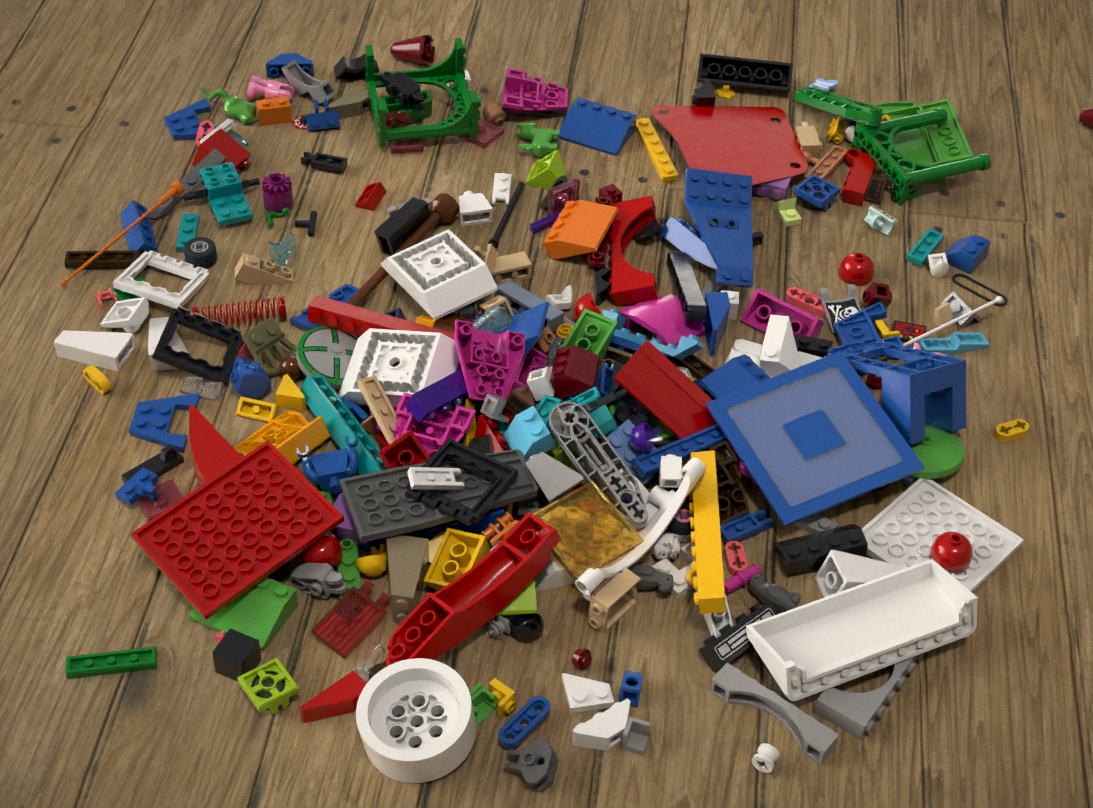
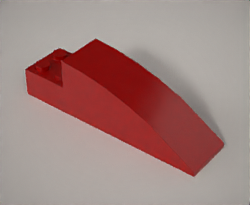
M193 404L190 405L189 440L194 470L200 487L240 460L242 456Z

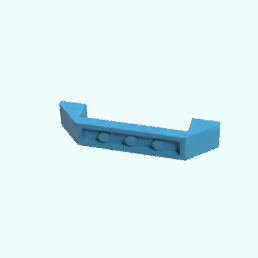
M612 308L610 311L603 309V316L618 322L614 332L615 336L641 345L647 340V336L640 333L632 335L630 330L623 328L626 318L620 315V311ZM690 334L689 337L681 336L678 346L670 343L667 346L662 345L663 341L652 338L651 341L648 340L660 352L679 360L692 355L705 346V344L699 342V337Z

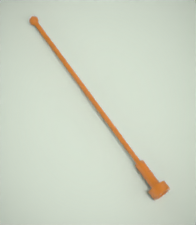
M174 181L170 185V190L166 194H164L160 199H158V203H156L140 218L133 222L129 227H127L123 232H121L117 237H115L111 242H109L105 247H103L99 252H97L93 257H91L87 262H85L69 277L61 280L60 285L63 287L68 284V281H70L74 276H76L80 271H82L86 266H88L92 261H94L98 256H100L104 251H106L110 246H112L116 241H118L122 236H124L128 231H130L134 226H136L140 221H142L146 216H148L159 205L165 204L174 195L180 196L185 191L184 186L179 181Z

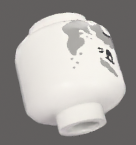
M672 533L662 534L650 548V554L655 555L658 561L662 559L674 560L681 551L679 538L675 537Z

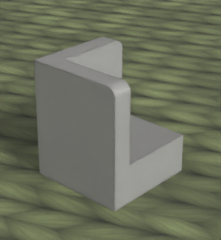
M487 393L480 412L491 419L509 422V418L502 414L507 400L503 397Z
M630 716L623 733L621 749L643 756L650 737L651 723Z

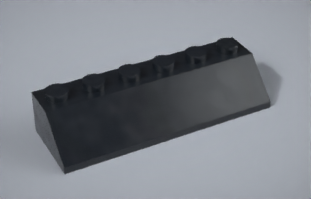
M700 53L697 82L710 79L713 84L790 92L793 63Z

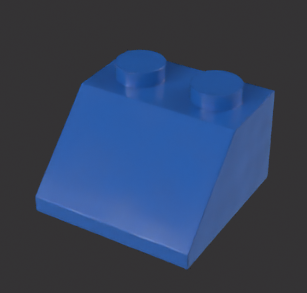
M976 234L957 240L945 252L948 264L971 274L986 259L991 241Z

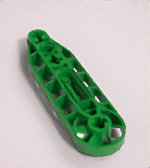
M804 87V89L795 90L794 100L802 102V104L810 105L811 107L866 125H881L883 109L820 90L816 87Z

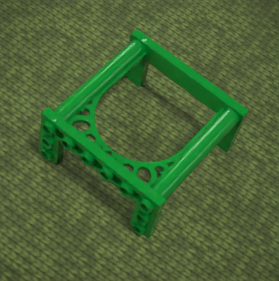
M455 38L451 54L436 66L426 69L390 72L393 75L397 72H403L418 84H428L442 88L452 96L455 102L453 113L439 123L386 128L384 99H378L376 88L386 87L380 81V75L385 72L374 73L372 45H365L366 87L380 148L386 147V142L468 134L470 139H477V132H480L478 122L480 120V110H478V107H481V99L477 97L476 91L467 90L468 81L465 79V70L463 69V66H466L464 57L466 45L462 43L461 38ZM448 82L455 83L453 86H446Z

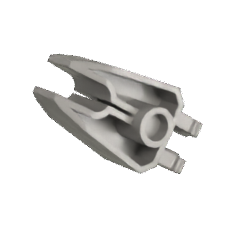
M305 563L297 566L290 575V578L295 580L294 586L301 592L327 599L331 593L344 594L348 589L347 584L343 582L344 577L342 573L335 572L332 566L327 563Z

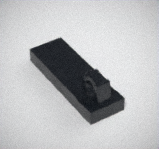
M169 444L161 449V453L122 474V481L126 483L142 468L160 477L184 463V458Z

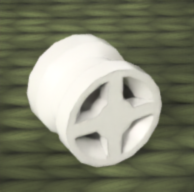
M762 743L758 747V753L753 756L751 761L757 770L770 773L774 768V763L778 761L780 753L774 746Z

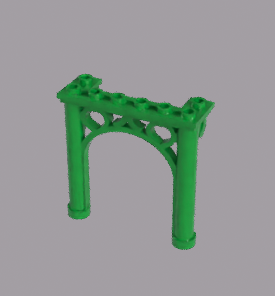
M944 107L881 122L880 126H870L856 122L851 148L859 149L864 153L868 152L886 172L888 177L892 179L895 183L892 197L899 206H903L906 200L914 199L919 194L918 188L931 181L976 170L984 171L991 167L990 157L986 153L939 165H926L908 159L897 150L893 143V138L898 133L945 123L947 121V112ZM901 166H906V167L911 168V169H910V170H906V169H903Z

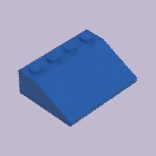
M578 97L564 120L558 138L617 156L636 130L637 115Z
M544 302L510 317L507 322L503 321L498 328L499 332L497 334H502L508 330L525 334L524 358L541 336L550 303Z
M744 354L729 360L703 378L700 384L715 399L767 380L770 377L749 356Z

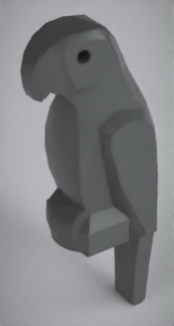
M633 564L628 568L641 578L640 582L635 585L637 589L647 590L659 587V592L666 593L674 588V580L671 574L662 572L650 565Z
M762 574L752 575L748 587L763 603L769 601L778 613L797 608L801 594L796 592L790 593L777 584H767V577Z

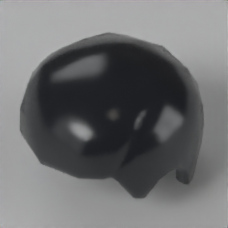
M538 613L520 614L519 616L512 614L509 619L513 634L521 640L533 639L544 629V621Z

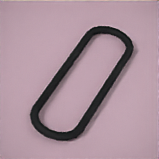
M955 274L952 277V280L955 284L987 300L988 302H991L992 300L960 284L955 280V277H965L968 280L1004 298V303H995L994 305L1004 306L1008 302L1007 298L1004 295L968 277L967 275Z

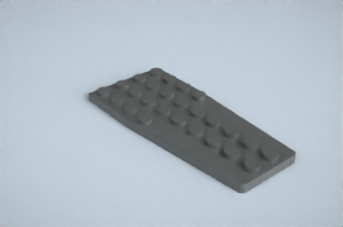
M514 449L485 454L518 470V476L489 510L538 495V486L525 464L526 461L520 450ZM446 460L440 468H460L461 474L455 476L456 482H463L465 488L462 490L434 491L469 508H473L482 494L494 482ZM426 463L401 466L339 479L340 488L361 543L417 531L456 520V516L453 518L440 512L439 507L434 509L422 503L421 500L418 501L406 495L407 484L409 483L407 471L410 467H423Z

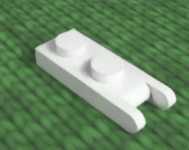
M495 173L492 205H495L496 201H505V206H508L512 174Z
M410 467L407 471L411 489L462 490L465 488L463 482H456L455 476L461 474L460 468Z

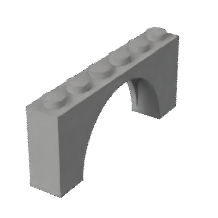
M926 652L890 665V679L883 686L873 691L851 693L833 687L824 690L817 699L814 713L853 736L862 739L866 733H871L876 723L874 722L875 719H880L886 710L885 705L892 703L896 696V689L903 687L907 679L906 675L913 673L916 667L915 662L917 659L921 661Z

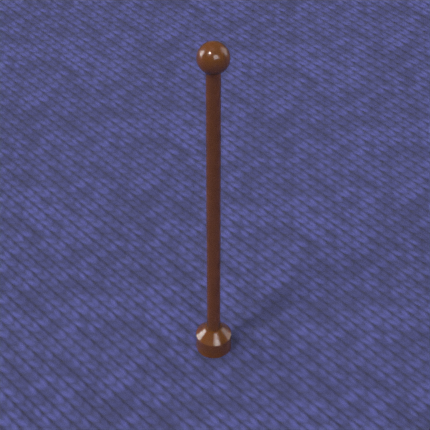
M445 193L437 195L429 204L431 215L394 254L418 244L438 222L442 224L450 223L459 213L457 201ZM381 266L350 298L347 304L358 307L389 273ZM287 356L281 361L279 369L282 376L288 374L292 380L302 376L303 372L297 363L296 356Z

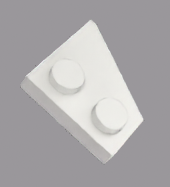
M566 673L562 674L561 680L570 714L611 708L614 704L613 695L608 683Z

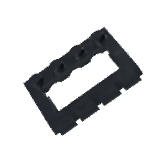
M183 307L173 308L152 358L225 386L243 340L242 335H240L242 331L230 326L229 329H225V324L213 319L210 323L207 321L208 317L195 312L193 315H190L191 311ZM177 324L230 344L223 358L222 366H212L204 359H194L189 353L184 351L177 352L171 346H168L177 329Z
M449 438L423 467L440 468L447 460L494 482V484L489 486L473 508H469L434 490L411 489L410 482L407 484L406 495L418 501L421 500L422 503L434 509L439 507L440 512L453 518L456 516L457 520L471 525L473 522H479L518 476V470Z

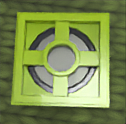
M277 657L237 677L238 683L259 713L264 710H270L275 715L278 714V707L281 706L284 710L287 709L289 697L300 692L299 686Z

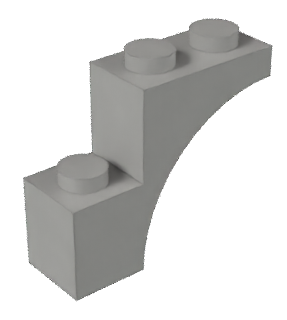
M295 60L281 68L291 86L295 88L298 96L309 92L313 100H318L320 104L324 99H330L337 94L330 79L318 80L311 77L302 70Z

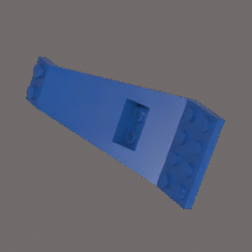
M686 168L684 203L717 266L716 284L751 288L753 286L752 176Z

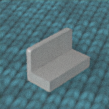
M954 291L940 303L941 305L946 302L950 303L954 319L973 310ZM974 313L958 321V323L965 328L974 318L979 322L983 319L977 313Z

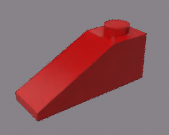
M354 670L302 705L300 707L301 721L307 723L355 712L359 696L367 683Z

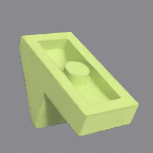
M796 198L781 200L772 204L773 209L785 227L801 224L802 218L795 209Z

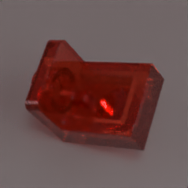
M392 111L386 115V128H392L394 122L406 126L410 124L412 117L407 116V113L403 111Z

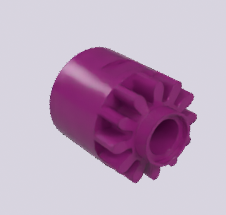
M278 172L270 173L269 177L265 176L262 181L265 210L283 213V208L287 207L290 211L293 208L290 177H286L285 174Z

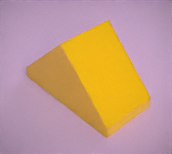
M288 374L284 375L275 393L276 404L283 409L306 411L305 396Z

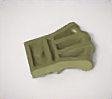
M274 317L268 318L241 336L253 355L254 362L260 364L267 376H278L281 374L280 364L275 362L268 350L270 347L273 348L280 362L286 355L278 342L291 351L288 356H296L297 346L285 338V333H282ZM261 353L264 356L270 368L265 369L263 367Z

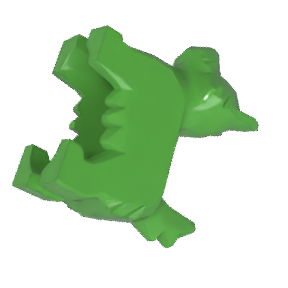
M535 122L516 124L520 131L516 132L515 135L526 140H532L531 144H518L520 149L530 151L535 156L541 158L557 150L560 130L537 128Z

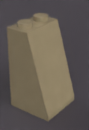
M404 535L386 537L393 622L401 624L421 601L425 585L424 578L429 569V539Z

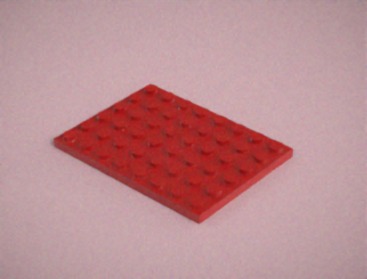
M267 440L132 532L131 537L200 615L207 620L345 520L344 516Z

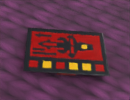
M894 320L892 331H899L901 333L900 339L910 341L926 333V326Z

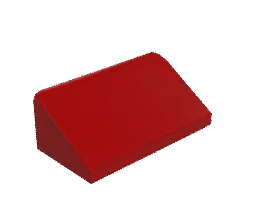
M377 182L367 185L355 206L374 211L386 194V189L382 183Z

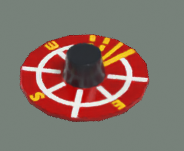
M306 115L295 117L292 121L293 126L300 130H306Z

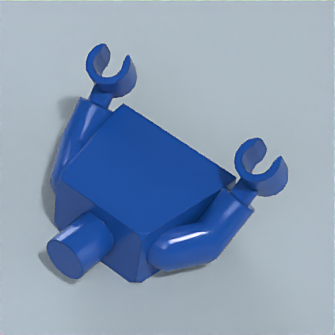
M354 435L355 441L353 443H349L348 436L345 437V442L350 451L345 448L311 455L310 459L307 457L309 453L308 446L304 444L306 450L304 453H300L297 446L296 453L299 458H302L301 464L306 478L314 484H319L321 490H330L334 494L341 491L339 479L353 477L359 467L358 450L355 449L358 445L356 435Z

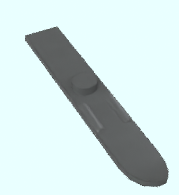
M214 148L179 181L184 186L185 191L180 196L174 195L165 204L159 205L149 214V218L159 219L168 214L184 199V194H189L201 183L199 169L220 165L226 157Z

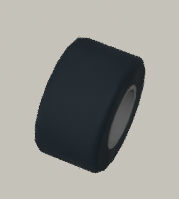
M205 237L189 240L184 245L185 261L195 265V268L197 266L205 269L212 267L217 261L215 243Z

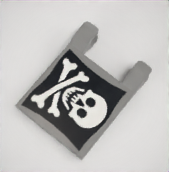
M848 285V289L845 291L848 298L830 300L827 288L821 289L818 295L823 304L832 334H836L834 323L861 311L855 285Z

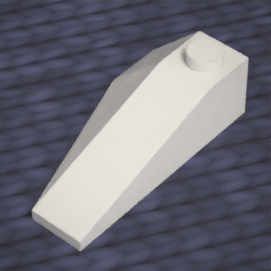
M770 315L760 356V368L767 375L777 376L800 367V359L789 316Z
M169 317L150 318L148 356L151 372L178 369L152 358ZM175 331L168 346H171L174 351L189 353L177 331Z

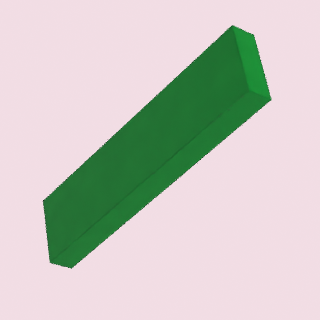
M156 647L66 657L67 679L157 669Z

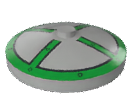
M328 326L310 329L302 335L296 348L297 363L306 376H324L333 389H341L358 337Z

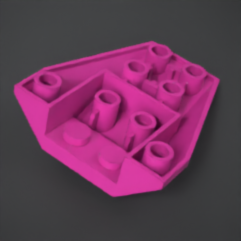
M456 319L454 341L469 399L484 402L487 393L507 399L524 355L525 334L509 330L502 334L474 329V323Z

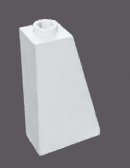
M63 330L54 341L58 357L117 372L136 348L132 333Z

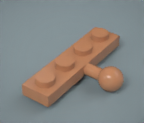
M834 144L821 159L814 158L810 152H803L807 163L815 165L804 176V181L813 174L826 180L845 159L848 149Z

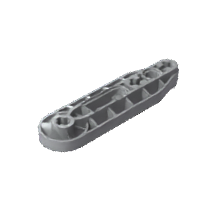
M563 402L555 406L549 415V429L554 438L583 476L601 504L627 523L630 528L634 530L642 529L648 521V511L636 478L581 405L574 402ZM585 419L586 424H582L578 420ZM594 432H596V434L602 440V444H599L598 441L595 439V437L593 436ZM572 446L579 458L576 459L568 448ZM606 447L615 459L611 460L604 451ZM583 462L591 472L589 475L586 474L580 463ZM616 464L620 465L626 474L625 476L621 475L615 466ZM595 478L602 490L598 491L591 479ZM629 479L631 480V482H632L633 485L635 486V489H636V492H635V493H634V491L632 490V488L629 486V484L627 483V481H628ZM606 494L611 500V502L614 504V506L608 503L603 498V495ZM628 499L631 503L625 504L621 500Z

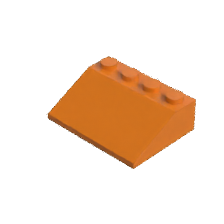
M584 200L567 202L543 242L551 259L597 251L619 211L618 208Z

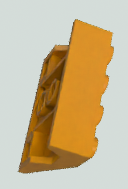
M286 410L233 448L244 457L268 440L292 465H295L296 461L300 459L296 453L297 446L299 452L304 453L306 452L304 444H306L310 453L312 449L322 445L330 435L322 416L309 423L301 413Z

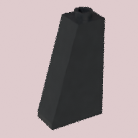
M412 197L374 231L382 253L392 256L428 218L431 213L425 200Z

